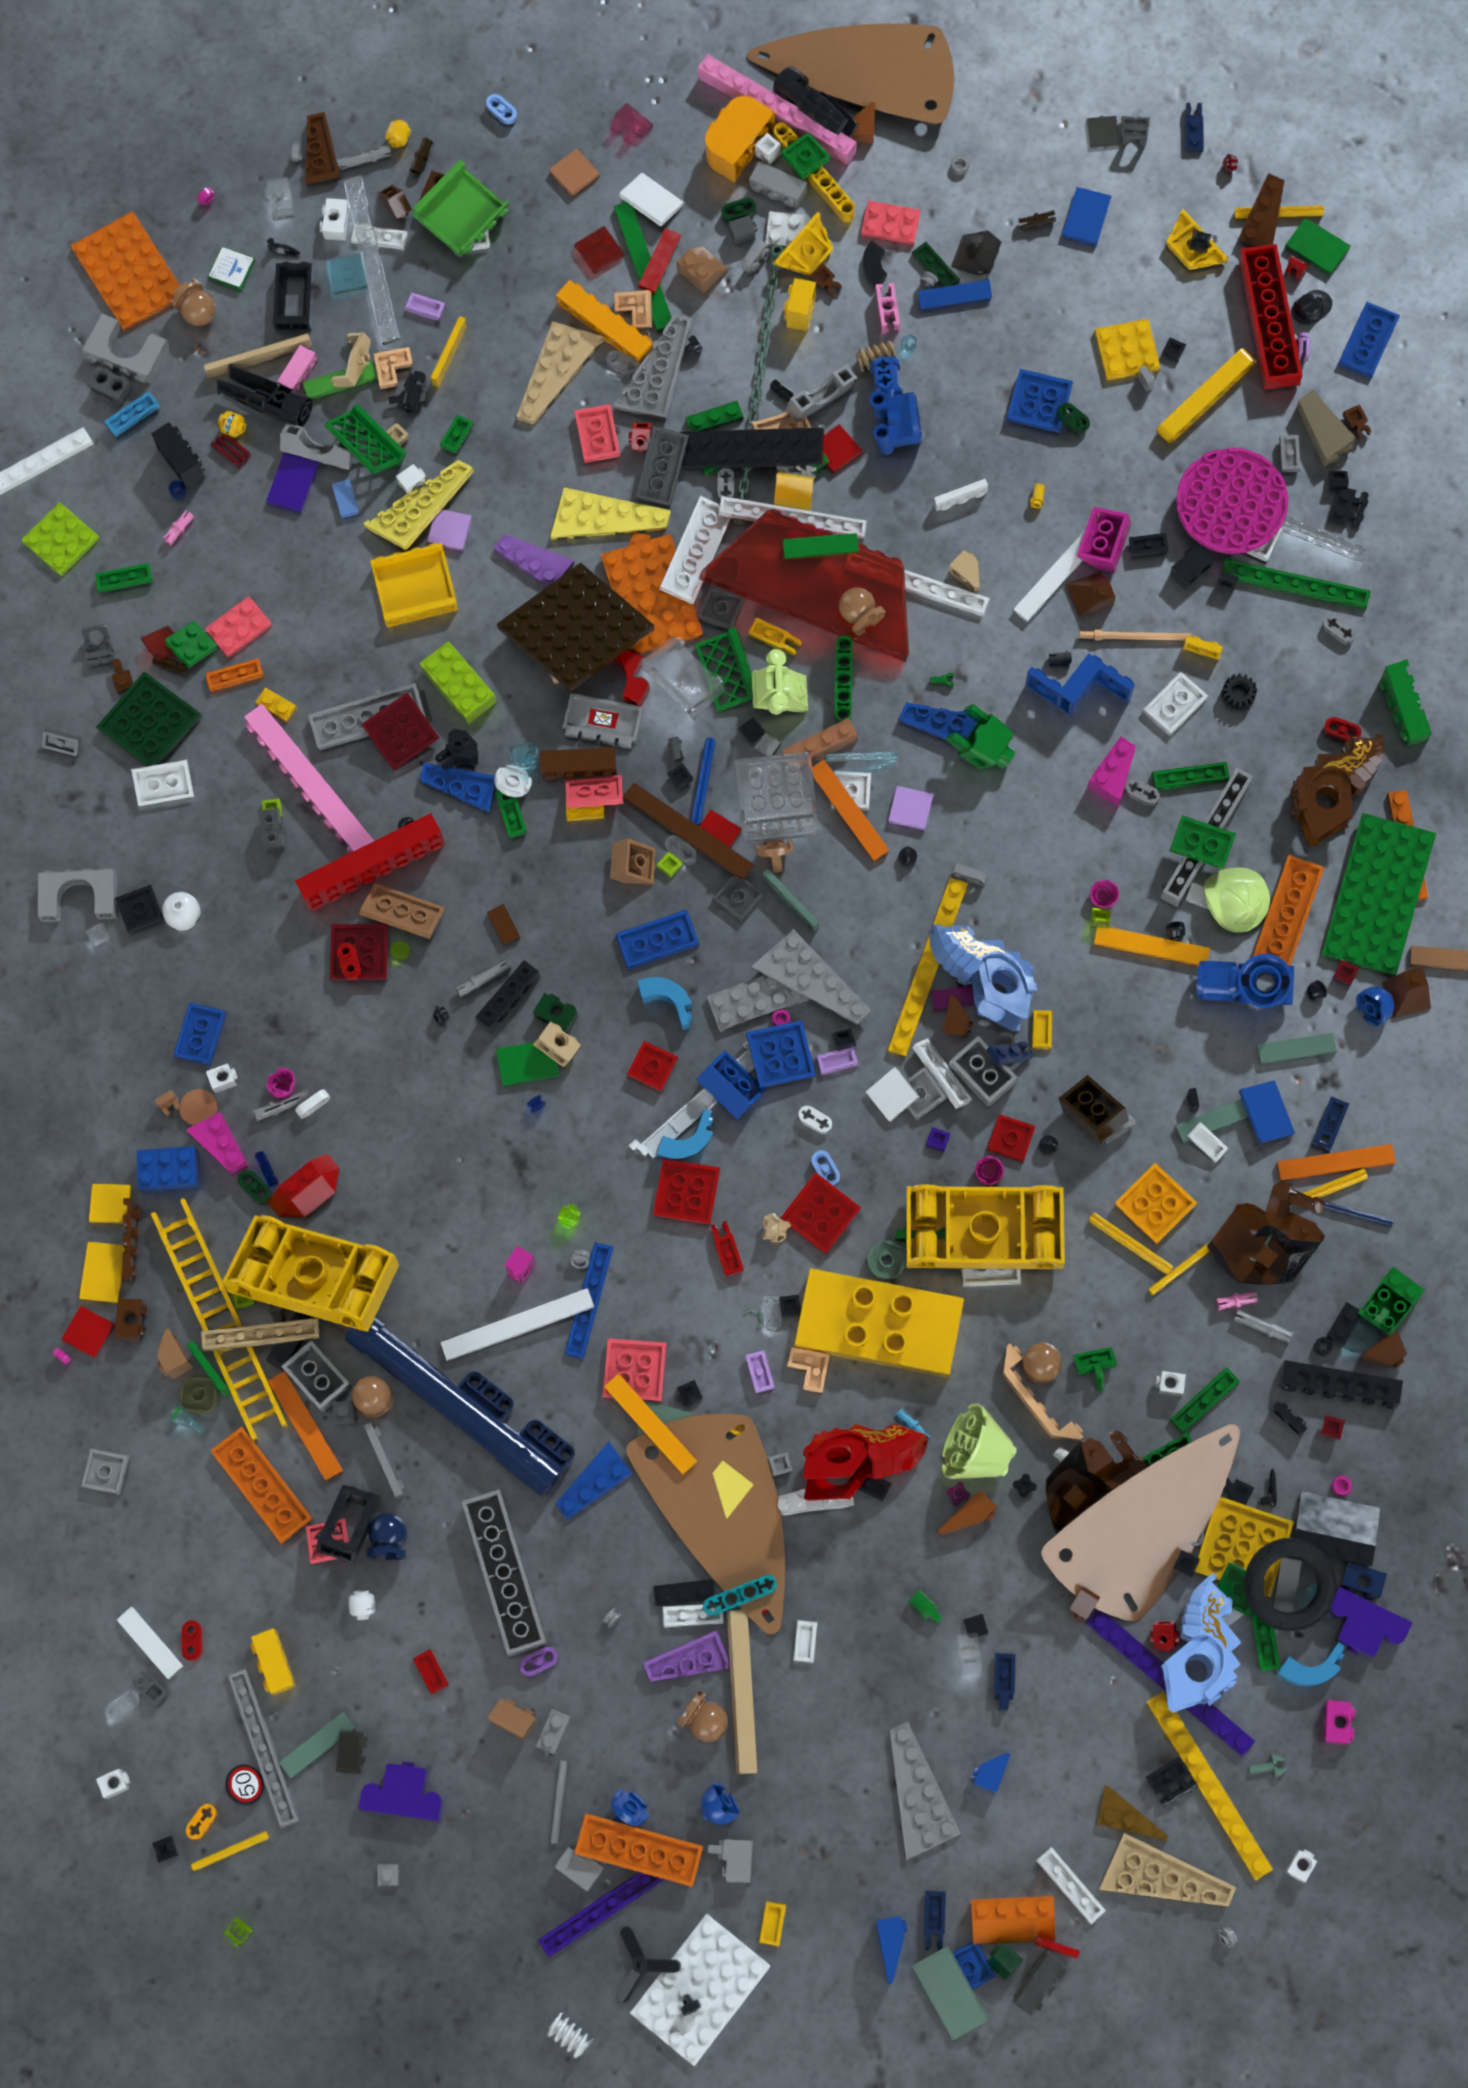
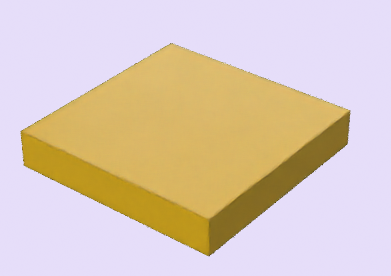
M778 472L774 505L810 511L814 477Z
M92 1184L89 1222L124 1224L123 1215L127 1213V1206L123 1205V1198H131L132 1186Z

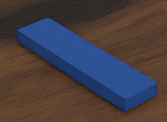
M982 280L918 291L920 309L989 299L992 298L990 280Z

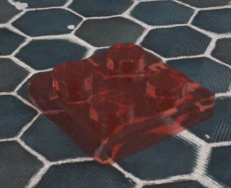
M605 226L574 244L575 249L593 274L624 257V252Z

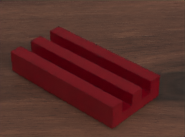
M221 433L220 437L216 438L215 442L211 443L215 450L238 468L251 456L248 450L223 433ZM225 439L226 441H228L231 445H233L240 452H242L244 456H242L239 452H237L234 448H232L223 440ZM218 445H223L226 449H228L235 456H237L240 459V461H237L235 458H233L230 454H228Z

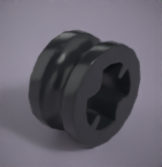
M1320 1337L1314 1343V1350L1319 1355H1327L1333 1348L1332 1341L1327 1337ZM1320 1341H1322V1343L1326 1342L1328 1344V1346L1326 1347L1327 1351H1324V1349L1321 1351L1319 1349L1321 1345L1319 1343Z

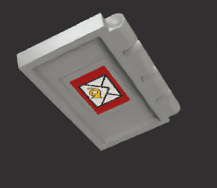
M570 693L563 731H565V737L578 739L579 734H582L581 740L596 743L597 737H600V744L615 746L617 740L618 747L631 749L632 743L636 744L644 709L641 706Z

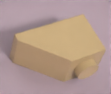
M963 550L949 565V573L970 591L978 594L980 584L977 558L974 554Z

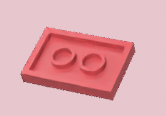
M868 200L861 236L914 245L921 210Z
M607 404L575 410L584 463L621 457L611 405Z
M248 596L206 627L205 630L227 658H229L272 626V623Z
M622 775L565 780L567 808L623 804Z

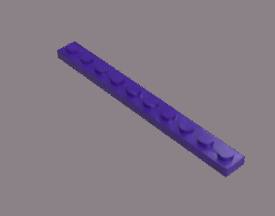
M1096 1610L1086 1624L1166 1692L1164 1673L1161 1668L1164 1663L1110 1616L1100 1610ZM1199 1703L1185 1708L1241 1757L1254 1744V1739L1213 1704L1209 1706L1207 1703L1205 1705Z

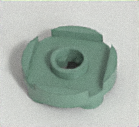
M882 1241L875 1244L868 1253V1269L878 1279L894 1280L905 1269V1253L901 1246L893 1241ZM890 1256L892 1263L884 1265L881 1259Z

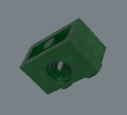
M544 993L533 1011L536 1019L547 1025L550 1022L557 1024L566 1034L569 1033L578 1018L575 1006L570 1003L564 1004L560 1002V999L553 994L547 995ZM559 1009L562 1012L560 1015L554 1016L552 1011Z

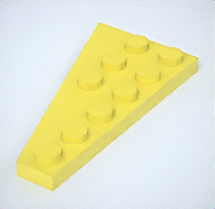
M457 460L442 470L439 476L433 480H427L424 486L419 489L415 488L394 502L391 508L385 512H379L373 520L364 522V527L407 550L474 472L473 468Z
M564 488L550 538L551 540H557V538L563 537L569 539L575 536L592 537L614 535L621 532L626 534L632 533V531L667 530L671 510Z

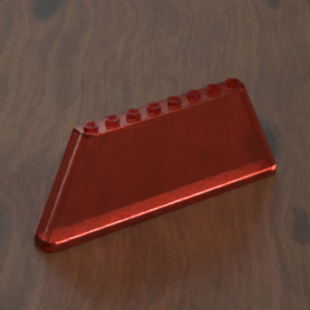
M771 509L760 516L706 565L700 573L699 580L838 636L848 635L853 642L906 662L908 658L909 638L905 570L902 560L896 557H887L881 551H872L867 549L866 545L858 543V553L784 559L783 539L833 535V533L825 529L822 531L811 523L805 524L794 516H785L779 510ZM855 587L868 590L875 599V607L882 606L886 611L884 613L885 616L874 627L870 624L864 629L866 632L860 636H857L852 630L854 624L848 623L839 611V600L843 593Z

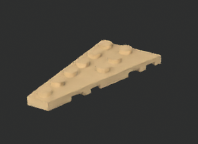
M552 321L519 408L517 420L535 424L547 410L548 405L553 399L557 398L562 388L566 387L580 370L586 359L594 353L595 348L604 341V336Z
M1123 1833L1099 1890L1228 1907L1237 1887Z

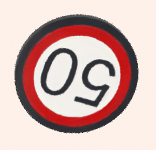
M238 1765L227 1774L225 1789L230 1799L235 1803L251 1805L262 1796L264 1781L256 1768L250 1765Z

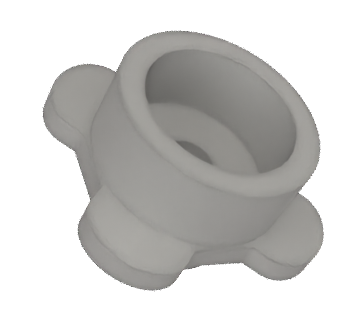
M1230 1927L1222 1928V1930L1219 1929L1218 1938L1222 1945L1227 1948L1235 1946L1237 1937Z

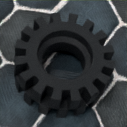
M1238 673L1237 676L1234 674L1231 678H1227L1224 683L1222 699H1225V704H1229V708L1234 706V710L1238 708L1244 710L1245 707L1248 708L1250 704H1253L1257 688H1255L1256 683L1252 682L1253 679L1251 677L1247 678L1248 675L1245 674L1243 677L1241 673ZM1236 686H1242L1246 689L1247 694L1242 698H1238L1233 695L1232 689Z

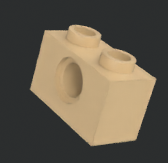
M552 1022L545 1027L533 1044L563 1068L581 1046L575 1037L566 1034L559 1025ZM555 1040L559 1041L561 1043V1046H558L555 1043Z

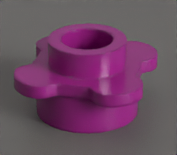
M958 1482L953 1488L947 1489V1494L951 1496L954 1505H960L962 1501L970 1498V1493L964 1488L963 1482Z

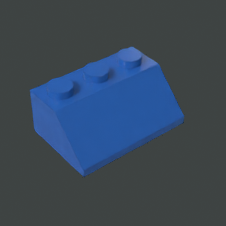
M725 1050L696 1079L703 1088L708 1090L737 1119L766 1091L765 1088L759 1089L757 1080Z

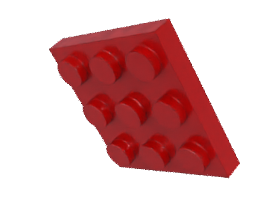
M663 1159L653 1216L711 1225L720 1167Z
M815 1172L780 1219L789 1222L793 1229L827 1254L862 1207Z

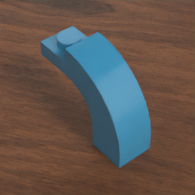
M661 977L637 980L643 1003L653 1000L670 1002L678 1012L682 1029H690L689 1022H692L690 1011L686 1010L692 1009V1003L688 994L681 986L674 981Z
M707 1109L702 1111L696 1132L692 1137L686 1140H675L662 1136L656 1156L670 1160H681L697 1154L709 1142L713 1134L712 1131L706 1130L707 1127L710 1128L713 1117L710 1116L712 1111Z
M1340 1642L1336 1643L1325 1661L1316 1667L1303 1666L1291 1657H1288L1276 1675L1295 1686L1312 1687L1320 1685L1334 1677L1341 1669L1335 1662L1339 1663L1345 1655L1343 1652L1345 1646Z

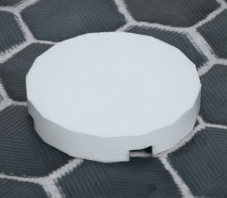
M506 765V767H500L494 776V783L501 793L507 796L521 797L530 790L532 779L524 769L514 765Z

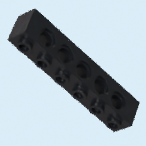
M1284 1360L1279 1386L1284 1387L1285 1391L1295 1392L1297 1389L1303 1390V1393L1307 1395L1320 1393L1325 1398L1334 1399L1337 1396L1343 1397V1400L1347 1402L1360 1400L1365 1405L1377 1403L1382 1404L1383 1408L1394 1409V1407L1400 1404L1403 1380ZM1298 1374L1304 1375L1306 1382H1298L1296 1376ZM1316 1378H1323L1326 1385L1323 1387L1319 1386L1316 1383ZM1337 1381H1342L1345 1384L1344 1390L1336 1387ZM1356 1385L1364 1386L1365 1393H1358ZM1375 1389H1383L1385 1392L1384 1397H1379Z

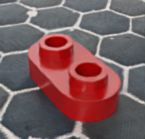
M1337 717L1328 718L1324 724V732L1328 736L1344 742L1350 739V736H1348L1350 732L1356 737L1361 736V729L1358 725ZM1334 726L1336 730L1333 731L1330 727Z
M351 943L341 944L337 949V956L342 973L347 980H356L362 973L357 951ZM344 950H350L348 954H343ZM349 967H354V971L349 972Z
M194 1620L185 1622L181 1630L182 1655L189 1661L198 1660L203 1653V1629L201 1624ZM190 1627L195 1628V1631L192 1634L188 1633V1629ZM190 1647L195 1648L193 1654L188 1653Z

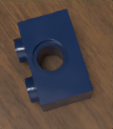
M1348 1561L1345 1564L1339 1587L1353 1594L1356 1592L1361 1593L1364 1598L1374 1601L1375 1598L1379 1599L1382 1595L1387 1573ZM1359 1577H1364L1367 1580V1587H1361L1358 1584Z

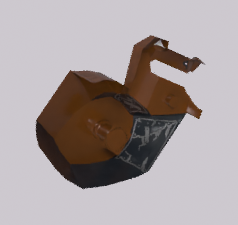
M1281 1180L1272 1188L1266 1211L1254 1204H1237L1234 1211L1207 1247L1224 1271L1238 1283L1272 1285L1293 1282L1321 1242L1324 1241L1325 1235L1315 1222L1290 1212V1205L1295 1204L1315 1213H1322L1325 1208V1202L1318 1197L1312 1198L1294 1190L1291 1183ZM1269 1235L1271 1236V1238H1270V1240H1269V1242H1268V1246H1269L1270 1248H1268V1247L1265 1245V1242H1266V1240H1267V1238H1268ZM1249 1259H1256V1262H1252Z

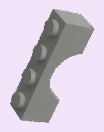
M846 364L834 371L817 388L808 392L803 390L790 398L786 410L797 423L853 389L857 377Z
M287 423L281 432L280 451L347 470L351 468L355 461V456L339 440L331 445L319 444L309 437L304 427Z

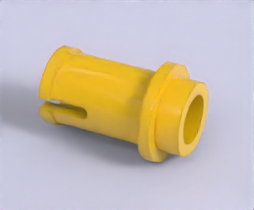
M1034 484L1033 495L1030 498L1033 508H1041L1044 505L1045 485Z

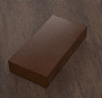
M504 904L487 912L503 946L521 938Z

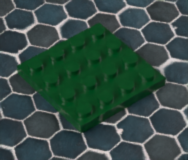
M144 671L96 728L148 767L161 764L202 715Z

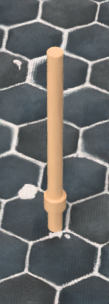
M1079 631V639H1094V641H1102V639L1186 641L1187 636H1192L1191 633Z

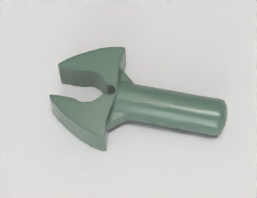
M1271 1755L1272 1760L1269 1763L1251 1765L1248 1767V1771L1250 1774L1271 1771L1276 1778L1282 1775L1288 1767L1278 1769L1273 1765L1278 1761H1286V1759L1278 1755Z

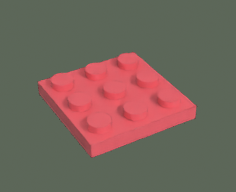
M608 1338L604 1386L619 1373L643 1401L662 1402L667 1343ZM603 1386V1398L614 1399Z

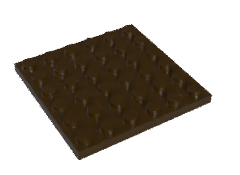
M581 562L497 623V628L570 692L655 629L652 622Z

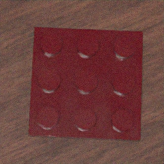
M408 692L361 724L393 770H396L440 739Z
M331 924L330 981H351L344 977L337 956V949L343 943H351L355 947L362 969L361 976L353 981L387 980L389 925ZM344 950L343 954H348L350 950ZM349 967L348 971L352 972L355 968Z

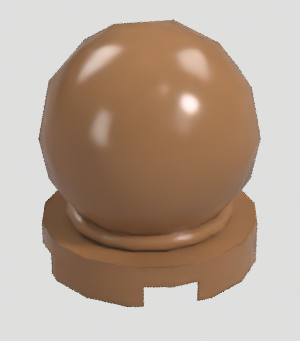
M192 279V282L189 284L184 282L173 292L174 299L170 300V303L176 310H180L183 318L189 324L204 326L212 321L216 314L215 301L209 293L203 291V286L197 279Z
M850 588L843 593L839 600V611L848 623L854 624L852 630L857 636L866 632L864 629L870 624L874 627L883 619L884 613H886L882 606L875 607L873 595L864 588Z
M1040 1342L1033 1344L1024 1354L1021 1365L1023 1373L1027 1380L1033 1384L1044 1385L1054 1381L1062 1367L1060 1352L1049 1343Z
M367 1376L361 1378L355 1384L352 1390V1401L356 1409L363 1416L379 1418L390 1411L393 1404V1393L383 1379L377 1376Z
M700 1690L676 1723L682 1728L685 1725H689L691 1733L697 1739L704 1742H712L720 1739L725 1734L728 1728V1717L721 1705L715 1702H706L704 1699L706 1694Z

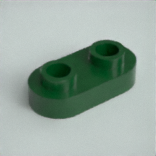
M743 198L727 203L721 209V216L726 222L746 216L751 217L756 213V203L751 198Z
M1068 402L1058 406L1056 414L1060 421L1076 433H1083L1088 430L1090 421L1084 413Z
M244 1170L239 1174L238 1184L255 1202L263 1204L270 1199L271 1190L253 1171ZM251 1178V1183L246 1184V1179ZM261 1191L265 1192L263 1197L258 1196Z

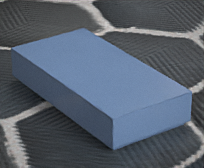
M350 480L332 483L341 518L359 514Z

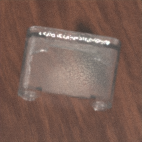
M673 636L646 655L639 662V665L694 721L726 690L722 685L725 682L718 675L714 677L684 647L686 643L680 637L675 638Z

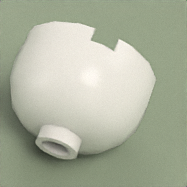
M175 892L164 901L162 913L167 925L182 931L196 925V921L201 915V909L196 898L189 893Z

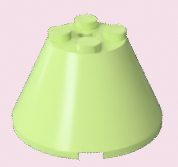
M977 1403L971 1404L967 1407L969 1410L965 1415L961 1413L947 1436L942 1456L945 1457L944 1465H941L942 1473L949 1479L1005 1476L1008 1472V1464L1011 1458L1015 1456L1017 1449L982 1405Z

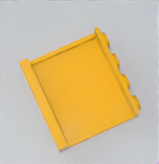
M432 543L423 548L415 547L407 552H395L391 556H379L374 558V560H370L387 627L459 610L442 543Z

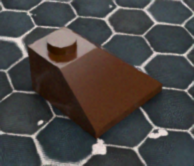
M1101 572L1066 584L1079 617L1114 605L1116 596L1109 580Z
M1422 967L1402 972L1382 982L1383 988L1393 997V1018L1431 1009L1429 986Z
M951 994L943 1033L967 1036V1032L971 1033L973 1022L970 1021L969 1014L957 996Z
M1396 1331L1365 1351L1358 1360L1361 1363L1389 1368L1393 1365L1396 1368L1405 1362L1403 1358H1405L1407 1352L1400 1335Z

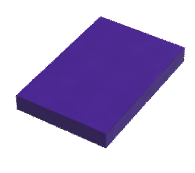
M284 452L266 500L267 504L302 513L319 466L318 461Z

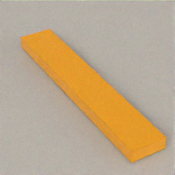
M1101 925L1097 926L1094 945L1198 966L1200 961H1208L1210 948Z
M619 1373L604 1386L682 1475L698 1462Z

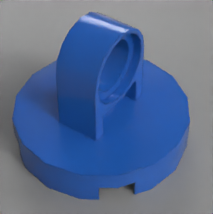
M625 1789L617 1791L611 1799V1807L616 1814L612 1821L622 1824L627 1823L632 1826L643 1825L649 1816V1812L647 1813L645 1810L647 1807L646 1803L632 1791L629 1794L624 1792Z

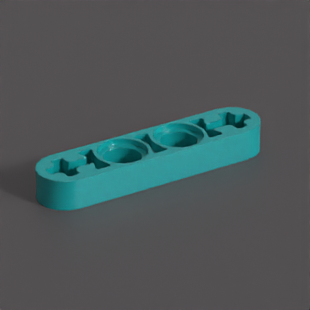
M765 1575L709 1597L704 1602V1611L709 1616H716L769 1595L777 1589V1580L771 1575ZM766 1579L774 1582L771 1585V1590L765 1587L761 1589L763 1593L759 1594L755 1583L759 1582V1585L762 1586L765 1584ZM748 1586H752L756 1591L755 1595L750 1598L744 1594V1589ZM728 1594L736 1595L737 1601L735 1604L729 1605L726 1603L725 1598ZM722 1597V1602L726 1608L722 1609L721 1605L716 1607L715 1612H712L711 1609L707 1610L709 1602L719 1603L718 1598Z

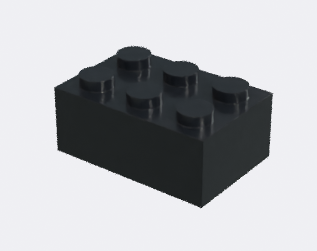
M168 422L151 433L158 451L187 490L205 479L203 473L205 468L201 464V459L196 453L192 452V447L187 440L182 438V434L177 426L173 427Z

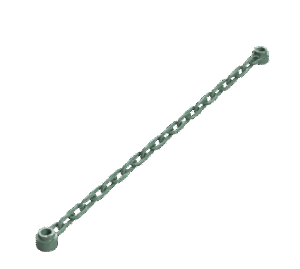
M775 245L770 250L773 274L768 279L770 295L765 300L764 310L767 312V316L763 320L761 333L764 337L758 349V355L761 358L760 364L755 369L757 386L752 390L751 399L754 402V407L749 412L748 423L750 425L754 422V420L751 421L752 412L754 415L756 414V421L759 419L757 403L762 398L760 381L765 377L766 367L763 364V360L768 355L769 344L766 342L767 335L771 333L772 321L769 318L770 313L774 311L775 307L773 291L778 286L776 269L780 267L773 265V262L784 250L780 245ZM771 278L773 280L776 278L775 287L773 285L770 287ZM768 300L772 302V309L770 307L767 309ZM765 322L767 325L769 324L768 332L767 330L764 331ZM762 344L763 347L766 346L765 355L764 352L761 353ZM762 367H763V372H762V377H761V375H758V368L762 369ZM755 390L756 392L760 390L759 399L757 397L754 399ZM742 467L744 477L740 479L738 488L739 493H741V500H744V494L748 492L749 479L747 478V472L752 467ZM742 481L743 483L747 481L746 490L743 488L741 491ZM732 518L733 524L739 527L747 522V520Z

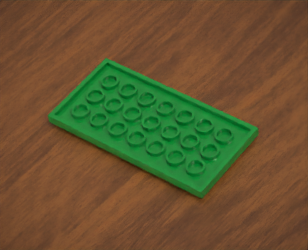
M1362 813L1321 956L1337 961L1344 960L1352 965L1383 974L1397 975L1436 837L1435 832Z

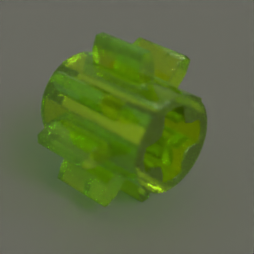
M571 1203L568 1207L563 1205L558 1215L562 1226L568 1229L571 1225L576 1227L582 1213L578 1212V1206Z

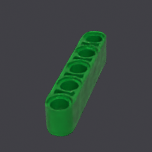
M841 635L836 640L834 716L836 724L848 718L851 721L853 641L848 635ZM847 644L849 647L843 649L840 645ZM842 661L848 662V665L841 666L839 663ZM847 679L848 682L843 684L840 683L839 680ZM845 696L848 699L846 701L839 700V697ZM840 714H846L848 717L845 719H841L838 716Z

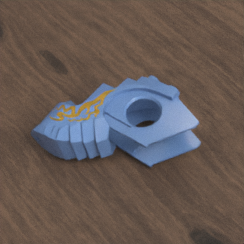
M939 924L931 925L929 939L935 961L943 965L942 969L950 972L949 975L958 978L957 982L962 985L972 984L977 1015H981L1013 1032H1019L1021 1019L1028 1018L1032 995L1037 992V983L1034 982L1033 965H1029L1028 960H1021L1019 952L1005 951L1002 940L974 939V930L967 927V925L946 927ZM993 984L1002 985L1007 990V993H1001Z

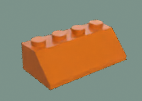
M1054 1896L971 1900L973 1944L1035 1942L1036 1937L1055 1941Z

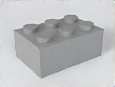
M977 1036L950 1060L949 1067L989 1108L1017 1083L1018 1077L1006 1064L996 1065L986 1051L988 1045Z
M312 1341L308 1342L281 1366L322 1413L352 1388L350 1383Z

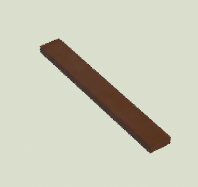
M633 783L623 795L625 801L739 879L743 880L754 867V864L636 783Z

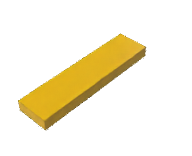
M462 316L458 318L431 375L432 384L435 387L439 388L466 331L467 321Z

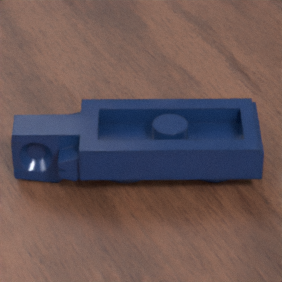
M995 1653L994 1694L995 1699L1000 1700L999 1710L1002 1711L1008 1710V1700H1013V1695L1015 1694L1016 1654Z

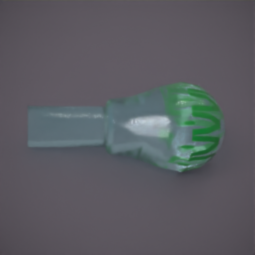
M178 1406L171 1410L170 1418L174 1423L190 1427L202 1435L206 1428L194 1421V1418L190 1416L185 1408Z

